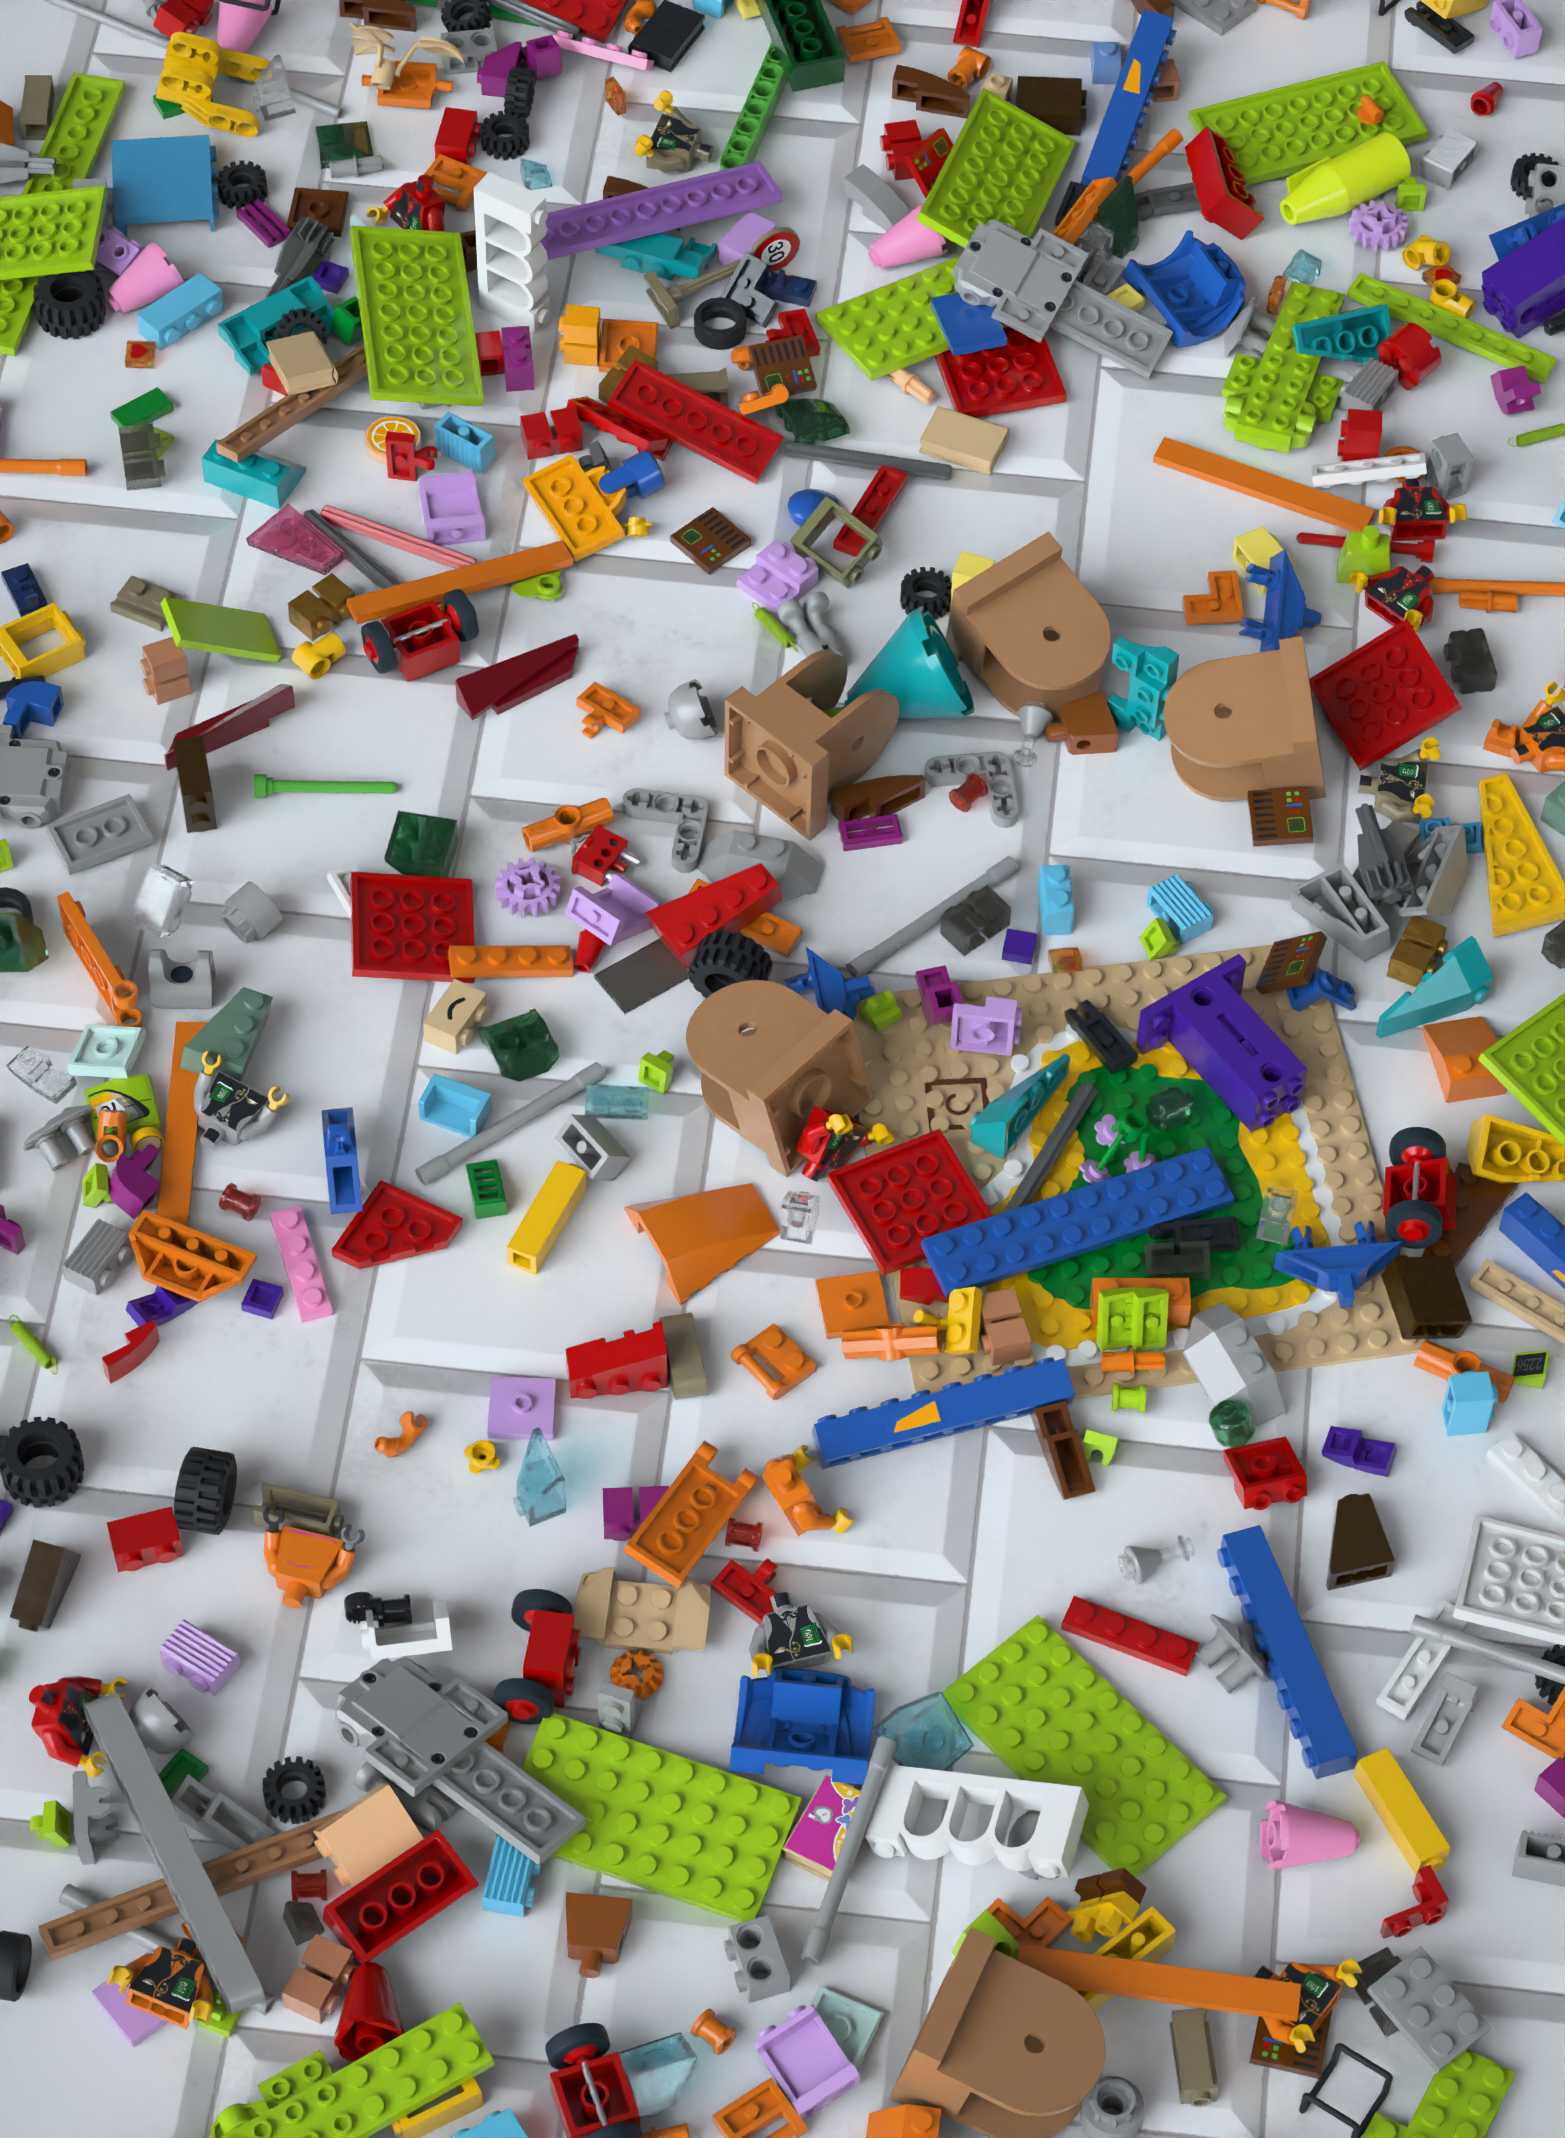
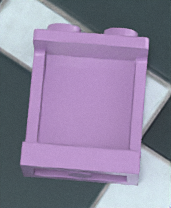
M475 471L419 478V494L428 541L445 546L486 540L485 520L483 513H481Z
M615 873L611 877L609 886L594 894L582 886L574 888L565 915L611 946L652 929L646 912L661 906L662 903L620 873Z
M813 2004L807 2008L802 2005L788 2014L786 2022L777 2028L775 2025L765 2028L757 2035L759 2040L754 2042L757 2053L803 2121L862 2082L860 2074L854 2065L849 2062Z

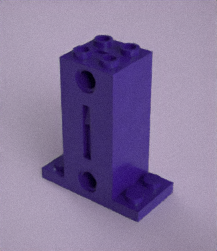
M1565 217L1482 272L1483 285L1481 287L1484 295V309L1489 315H1494L1500 321L1503 329L1508 333L1511 332L1517 339L1565 308Z
M1237 954L1140 1010L1136 1047L1144 1055L1152 1049L1161 1048L1169 1041L1247 1129L1253 1133L1261 1127H1269L1278 1117L1285 1113L1290 1114L1299 1108L1307 1068L1241 997L1246 961L1240 954Z

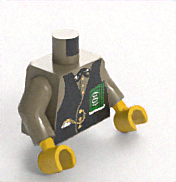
M663 90L654 101V107L658 111L665 110L667 113L661 115L651 138L647 135H641L636 140L637 145L634 151L637 156L646 155V168L659 169L663 173L673 171L689 172L695 159L708 162L711 160L713 146L701 143V129L686 119L676 106H671L673 95L668 90Z
M1428 737L1421 745L1422 750L1417 749L1404 757L1381 762L1378 777L1360 775L1358 793L1375 795L1374 811L1376 813L1383 814L1392 821L1396 820L1400 823L1408 821L1419 824L1421 817H1430L1432 814L1430 807L1435 805L1431 796L1425 794L1429 766L1426 758L1433 761L1440 758L1441 752L1438 749L1440 743L1435 737Z

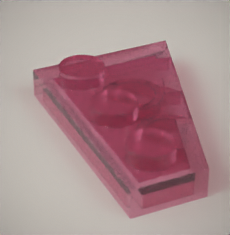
M289 503L246 538L247 544L251 547L323 575L329 573L346 558L344 550Z

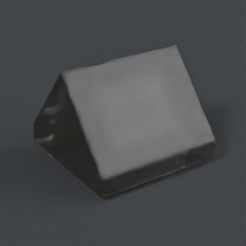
M297 1901L285 1903L283 1919L296 1946L313 1939L315 1934L322 1935L325 1932L312 1903Z

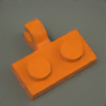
M597 682L591 684L577 697L576 706L589 713L582 720V723L587 726L582 730V734L590 739L598 734L603 723L623 734L641 718L640 708Z

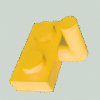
M977 1287L955 1289L949 1296L948 1317L939 1318L917 1310L914 1313L913 1319L922 1325L939 1324L941 1331L946 1330L945 1353L952 1356L978 1352L983 1290Z

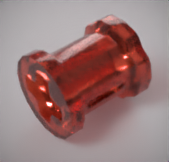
M970 773L958 789L954 788L949 792V799L954 807L962 812H968L976 799L984 797L988 793V787L981 777Z
M230 1183L226 1186L220 1197L219 1206L224 1211L230 1209L242 1215V1219L251 1221L259 1209L261 1196L257 1194L250 1195L239 1190L236 1184Z
M730 1518L726 1531L725 1546L730 1547L734 1544L750 1547L753 1552H758L762 1538L763 1523L758 1522L756 1525L737 1522L736 1518Z
M321 1869L320 1873L299 1874L297 1870H292V1902H298L299 1898L318 1897L322 1901H327V1869Z

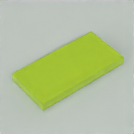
M164 597L160 603L176 647L275 663L281 657L264 613Z

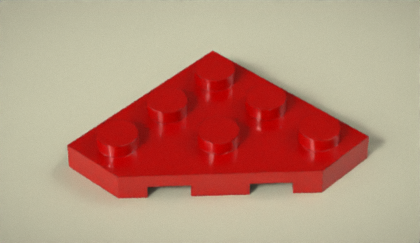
M380 1180L362 1205V1211L357 1212L331 1249L332 1257L357 1269H364L446 1249L463 1226V1218Z

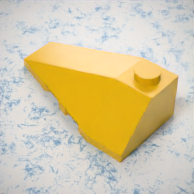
M1488 1114L1472 1122L1466 1153L1473 1175L1499 1183L1565 1181V1147L1552 1134Z

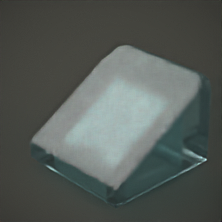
M520 159V173L525 188L534 190L552 187L547 165L527 159Z
M1300 249L1283 272L1282 278L1289 282L1294 281L1310 285L1320 275L1322 261L1305 250Z

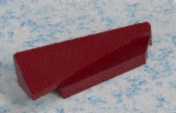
M576 634L570 635L458 678L455 681L458 704L471 720L476 719L490 708L499 715L572 678L577 654H579L578 636Z
M279 684L252 701L176 733L173 740L203 736L205 753L207 754L270 726L269 718L295 708L293 687L288 684ZM173 742L169 751L164 755L167 770L176 767Z

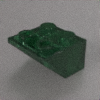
M398 811L385 853V862L402 875L449 877L458 846L457 820Z

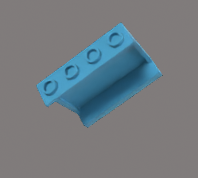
M209 135L111 140L115 227L125 237H127L128 224L210 220L211 232H215V220H220L219 204H214V201L219 200L218 185L213 184V181H217L218 177L217 165H212V162H217L216 146H210Z

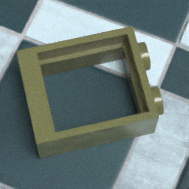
M827 496L790 540L795 550L805 557L812 558L819 568L846 588L851 583H856L862 577L864 567L870 560L874 561L880 555L883 545L877 533ZM835 517L868 541L843 573L810 549Z

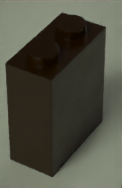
M1018 76L1016 107L1065 135L1080 136V125H1086V109L1081 108V106H1086L1087 90H1082V78Z
M203 736L173 740L187 833L217 829Z
M1401 1255L1393 1257L1381 1274L1403 1339L1460 1338L1473 1321L1450 1256L1427 1255L1424 1257H1408Z

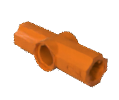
M604 797L579 807L564 805L555 811L554 816L522 827V836L529 852H535L559 842L569 845L573 837L580 838L583 833L594 830L598 824H603L604 826L614 822V814L609 801Z
M886 1323L878 1325L876 1328L844 1330L841 1341L842 1353L845 1359L879 1357V1360L882 1361L900 1360L908 1357V1355L940 1354L942 1351V1331L939 1324L905 1326L903 1323Z
M1426 1339L1422 1342L1414 1361L1415 1367L1446 1380H1449V1376L1452 1374H1462L1463 1372L1460 1370L1488 1371L1491 1384L1495 1383L1497 1386L1498 1402L1503 1404L1506 1402L1515 1381L1514 1376L1481 1363L1479 1357L1473 1352L1460 1351L1457 1353Z

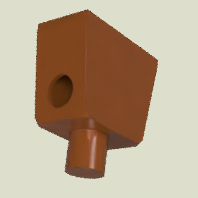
M1098 691L1062 704L1059 707L1058 723L1046 725L1045 734L1047 741L1064 740L1068 753L1072 755L1117 752L1119 732L1103 691Z
M566 1892L568 1958L581 1960L579 1968L581 1976L597 1978L600 1976L601 1963L615 1964L618 1962L632 1920V1899Z

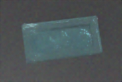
M587 1085L585 1115H594L596 1118L648 1120L649 1087Z

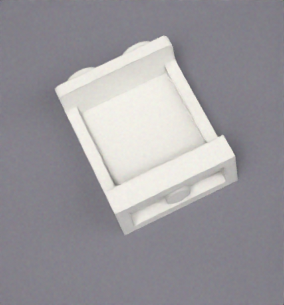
M446 1600L432 1602L434 1621L375 1628L372 1610H366V1621H360L363 1650H370L371 1660L452 1650Z

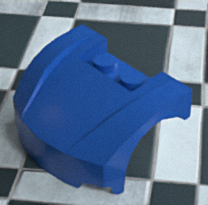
M1191 230L1186 231L1180 244L1164 260L1152 265H1143L1137 263L1134 259H1130L1122 276L1139 294L1145 293L1161 313L1162 317L1167 321L1165 327L1174 331L1170 340L1176 348L1197 345L1217 336L1236 319L1246 301L1244 294L1246 283L1234 261L1215 243L1206 245L1199 239L1194 238Z
M772 1669V1675L767 1674V1677L754 1679L743 1675L740 1679L734 1741L731 1745L730 1771L763 1775L765 1763H773L779 1767L803 1766L815 1771L832 1769V1782L863 1785L868 1771L876 1694L874 1688L863 1690L852 1686L850 1677L811 1669Z

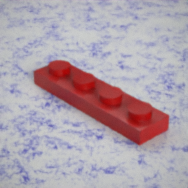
M587 396L568 399L566 408L575 406L580 421L590 422L596 425L597 430L617 436L616 439L618 441L636 446L639 452L646 450L653 453V451L666 449L668 438Z
M881 465L851 515L876 532L906 485L908 474ZM844 524L833 541V549L856 557L868 541Z
M1073 1596L1061 1625V1629L1183 1676H1187L1195 1658V1652L1198 1651L1199 1647L1198 1642Z

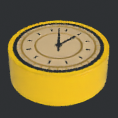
M144 1127L132 1135L130 1143L133 1151L138 1149L142 1152L150 1143L161 1150L164 1140L157 1128Z

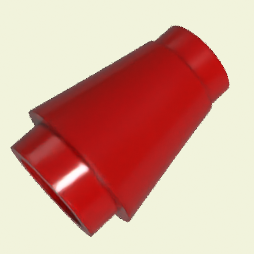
M1492 82L1474 93L1470 103L1472 111L1478 116L1492 114L1503 94V87L1497 82Z
M587 929L581 931L574 968L583 973H590L608 944Z

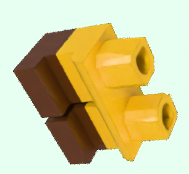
M1125 1868L1102 1873V1875L1097 1874L1078 1879L1074 1890L1081 1896L1078 1907L1067 1911V1914L1075 1920L1071 1934L1082 1943L1093 1942L1096 1931L1108 1938L1117 1936L1121 1925L1133 1923L1147 1887Z

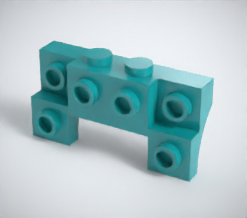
M656 233L595 248V252L621 259L622 268L644 274L654 271L658 278L672 281L675 275L690 279L700 277L704 269L708 270L717 252V244L713 243L710 247L696 243L695 238L691 237L684 248V239Z
M308 276L217 323L219 336L234 351L235 360L251 376L261 371V367L265 363L270 366L272 365L268 358L270 354L266 349V342L277 339L274 335V330H277L278 326H276V323L282 320L281 316L284 313L287 315L289 310H298V308L309 310L320 317L326 325L324 327L328 331V335L334 333L330 328L335 311L325 297L320 285L311 276ZM304 324L295 326L291 335L308 326Z
M1120 636L1113 644L1112 663L1119 669L1130 673L1128 700L1113 694L1107 700L1108 707L1116 727L1121 728L1127 733H1130L1137 727L1144 734L1160 741L1167 734L1163 716L1164 704L1171 687L1177 679L1179 654L1166 646H1143L1130 642Z

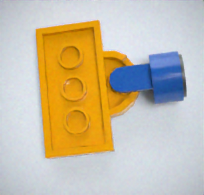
M643 450L623 460V466L613 471L607 470L606 466H601L584 472L571 454L523 478L522 482L555 534L566 545L574 562H577L625 538L624 530L615 516L622 511L627 499L636 495L644 499L663 489L665 478L652 453Z

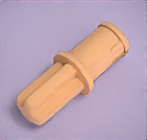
M905 368L887 375V378L899 385L905 394H912L925 404H930L932 399L935 398V392L920 382V377L917 374H912Z

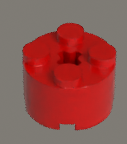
M1410 322L1398 327L1378 345L1377 349L1380 362L1399 371V383L1406 390H1411L1417 386L1442 361L1438 346L1433 348L1429 342L1432 339L1430 334L1419 325Z

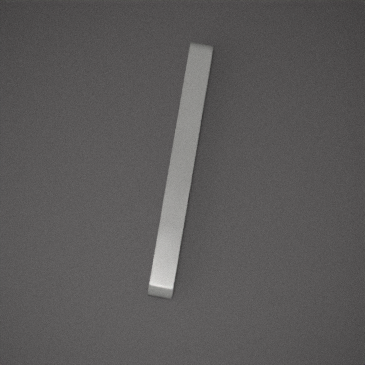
M117 1692L83 1704L84 1713L91 1731L230 2014H233L265 2000L259 1978Z

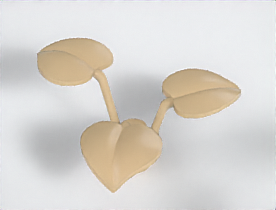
M350 23L351 30L358 35L351 36L350 39L354 47L355 56L377 53V61L370 84L376 88L391 90L394 76H400L401 70L417 48H422L434 54L456 57L464 62V56L453 44L438 38L420 37V41H416L396 68L394 67V61L383 58L384 53H394L395 51L393 47L383 43V41L391 42L393 40L391 33L375 26Z

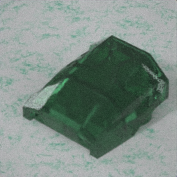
M790 399L775 405L776 415L783 419L784 428L794 433L795 442L813 444L817 440L825 442L850 433V427L834 404L828 400Z
M535 1008L525 1014L487 1027L482 1026L478 1028L480 1038L492 1054L502 1077L518 1082L548 1072L560 1057L557 1044L551 1036L545 1021Z

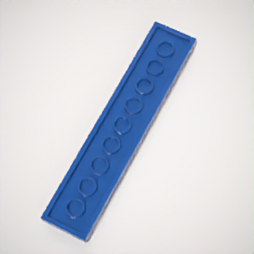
M1205 1147L924 1238L921 1241V1247L945 1298H949L950 1293L955 1289L980 1288L1148 1233V1230L1154 1224L1188 1220L1233 1205L1235 1198L1209 1147Z

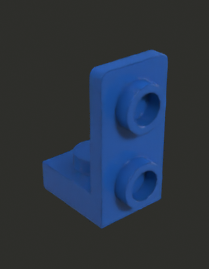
M1317 967L1309 984L1286 989L1292 1009L1298 1012L1322 997L1350 1011L1357 1008L1354 1000L1355 992L1351 984Z

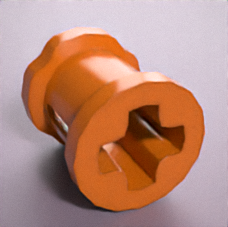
M710 2008L698 2017L690 2031L694 2037L700 2036L711 2045L713 2052L718 2056L722 2055L731 2046L738 2032L734 2027L728 2028L715 2017V2012Z

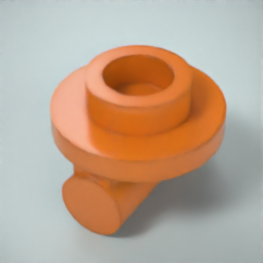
M1368 94L1364 95L1360 100L1362 105L1358 108L1357 112L1359 120L1369 125L1380 123L1384 118V109L1376 104Z

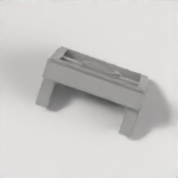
M86 1770L74 1771V1774H72L74 1835L81 1863L83 1865L95 1864V1847L108 1846L119 1838L118 1831L107 1830L108 1828L118 1826V1820L108 1815L113 1811L112 1804L101 1803L102 1801L112 1799V1792L100 1786L90 1787Z

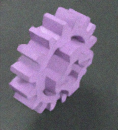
M1370 200L1369 206L1361 203L1359 209H1353L1349 221V234L1355 236L1354 241L1356 243L1362 241L1363 248L1371 245L1373 246V251H1377L1378 247L1388 251V245L1397 248L1398 242L1405 241V235H1407L1409 226L1407 223L1408 216L1402 215V208L1395 210L1394 203L1387 206L1384 200H1381L1379 204H1375L1373 200Z
M534 857L530 858L529 863H525L522 858H519L517 865L511 862L507 863L508 871L504 869L499 870V878L495 879L496 899L501 900L502 908L510 906L511 915L520 911L522 918L526 917L527 912H532L534 917H538L539 910L548 913L549 904L557 905V897L561 896L560 876L555 875L554 866L546 869L545 860L536 864Z

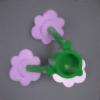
M1125 1110L1118 1121H1116L1114 1116L1107 1114L1102 1117L1101 1121L1095 1124V1130L1098 1132L1096 1134L1097 1142L1101 1145H1109V1149L1100 1162L1087 1159L1085 1163L1080 1165L1079 1169L1083 1172L1082 1176L1087 1182L1097 1183L1112 1178L1105 1166L1120 1144L1133 1143L1141 1139L1140 1150L1132 1152L1130 1158L1124 1160L1123 1165L1127 1168L1126 1173L1157 1163L1154 1162L1155 1157L1153 1155L1146 1154L1151 1130L1146 1128L1147 1119L1143 1114L1137 1111Z

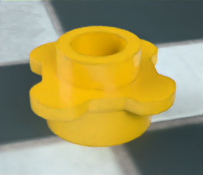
M645 517L628 518L627 524H621L622 528H626V536L628 537L648 536L649 527L654 526L653 522H646Z
M479 1440L465 1448L464 1455L469 1458L470 1472L479 1474L482 1470L489 1468L495 1470L499 1468L501 1460L496 1457V1445L494 1442Z

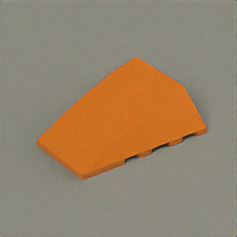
M752 1183L624 1206V1210L638 1234L643 1231L646 1232L666 1266V1282L680 1306L687 1302L689 1296L698 1289L702 1291L712 1283V1279L723 1271L727 1273L734 1268L736 1262L745 1255L749 1257L780 1234V1229Z

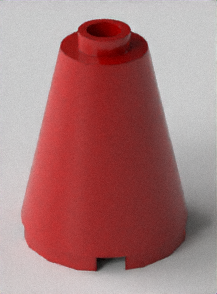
M374 1962L360 1965L354 1970L334 2035L335 2047L339 2048L340 2056L351 2062L362 2058L405 2033L388 1971L383 1966Z

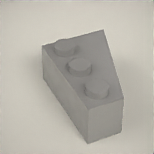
M1344 863L1290 889L1291 904L1294 911L1365 961L1391 947L1389 926Z

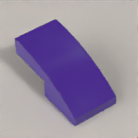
M157 1286L155 1293L128 1301L126 1312L138 1326L152 1320L156 1322L157 1326H160L180 1316L199 1302Z
M1331 1426L1321 1453L1322 1456L1341 1465L1366 1473L1388 1477L1397 1448L1395 1443L1365 1439L1360 1430Z

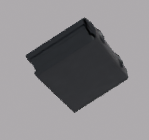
M663 0L638 34L634 36V39L628 46V52L631 54L632 50L647 53V59L654 61L653 66L672 72L704 31L703 20L705 15Z

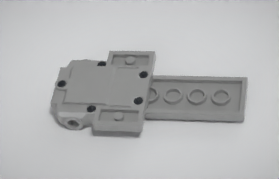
M992 219L986 225L979 223L951 275L955 277V289L966 303L975 306L988 305L995 307L991 318L1041 343L1050 327L1149 379L1174 332L1076 281L1089 253L1042 228L1039 229L1033 240L1016 230L1013 226L996 219Z
M0 724V813L3 818L13 820L24 828H37L41 823L51 821L56 813H62L70 769L68 751H62L60 742L43 738L13 739V726Z
M407 1657L393 1662L386 1658L380 1660L369 1670L363 1671L360 1677L338 1693L334 1724L340 1738L346 1745L352 1748L357 1746L366 1748L363 1759L413 1797L432 1783L537 1865L542 1864L586 1826V1817L485 1742L487 1738L508 1722V1713L459 1676L444 1686L424 1667L417 1665Z

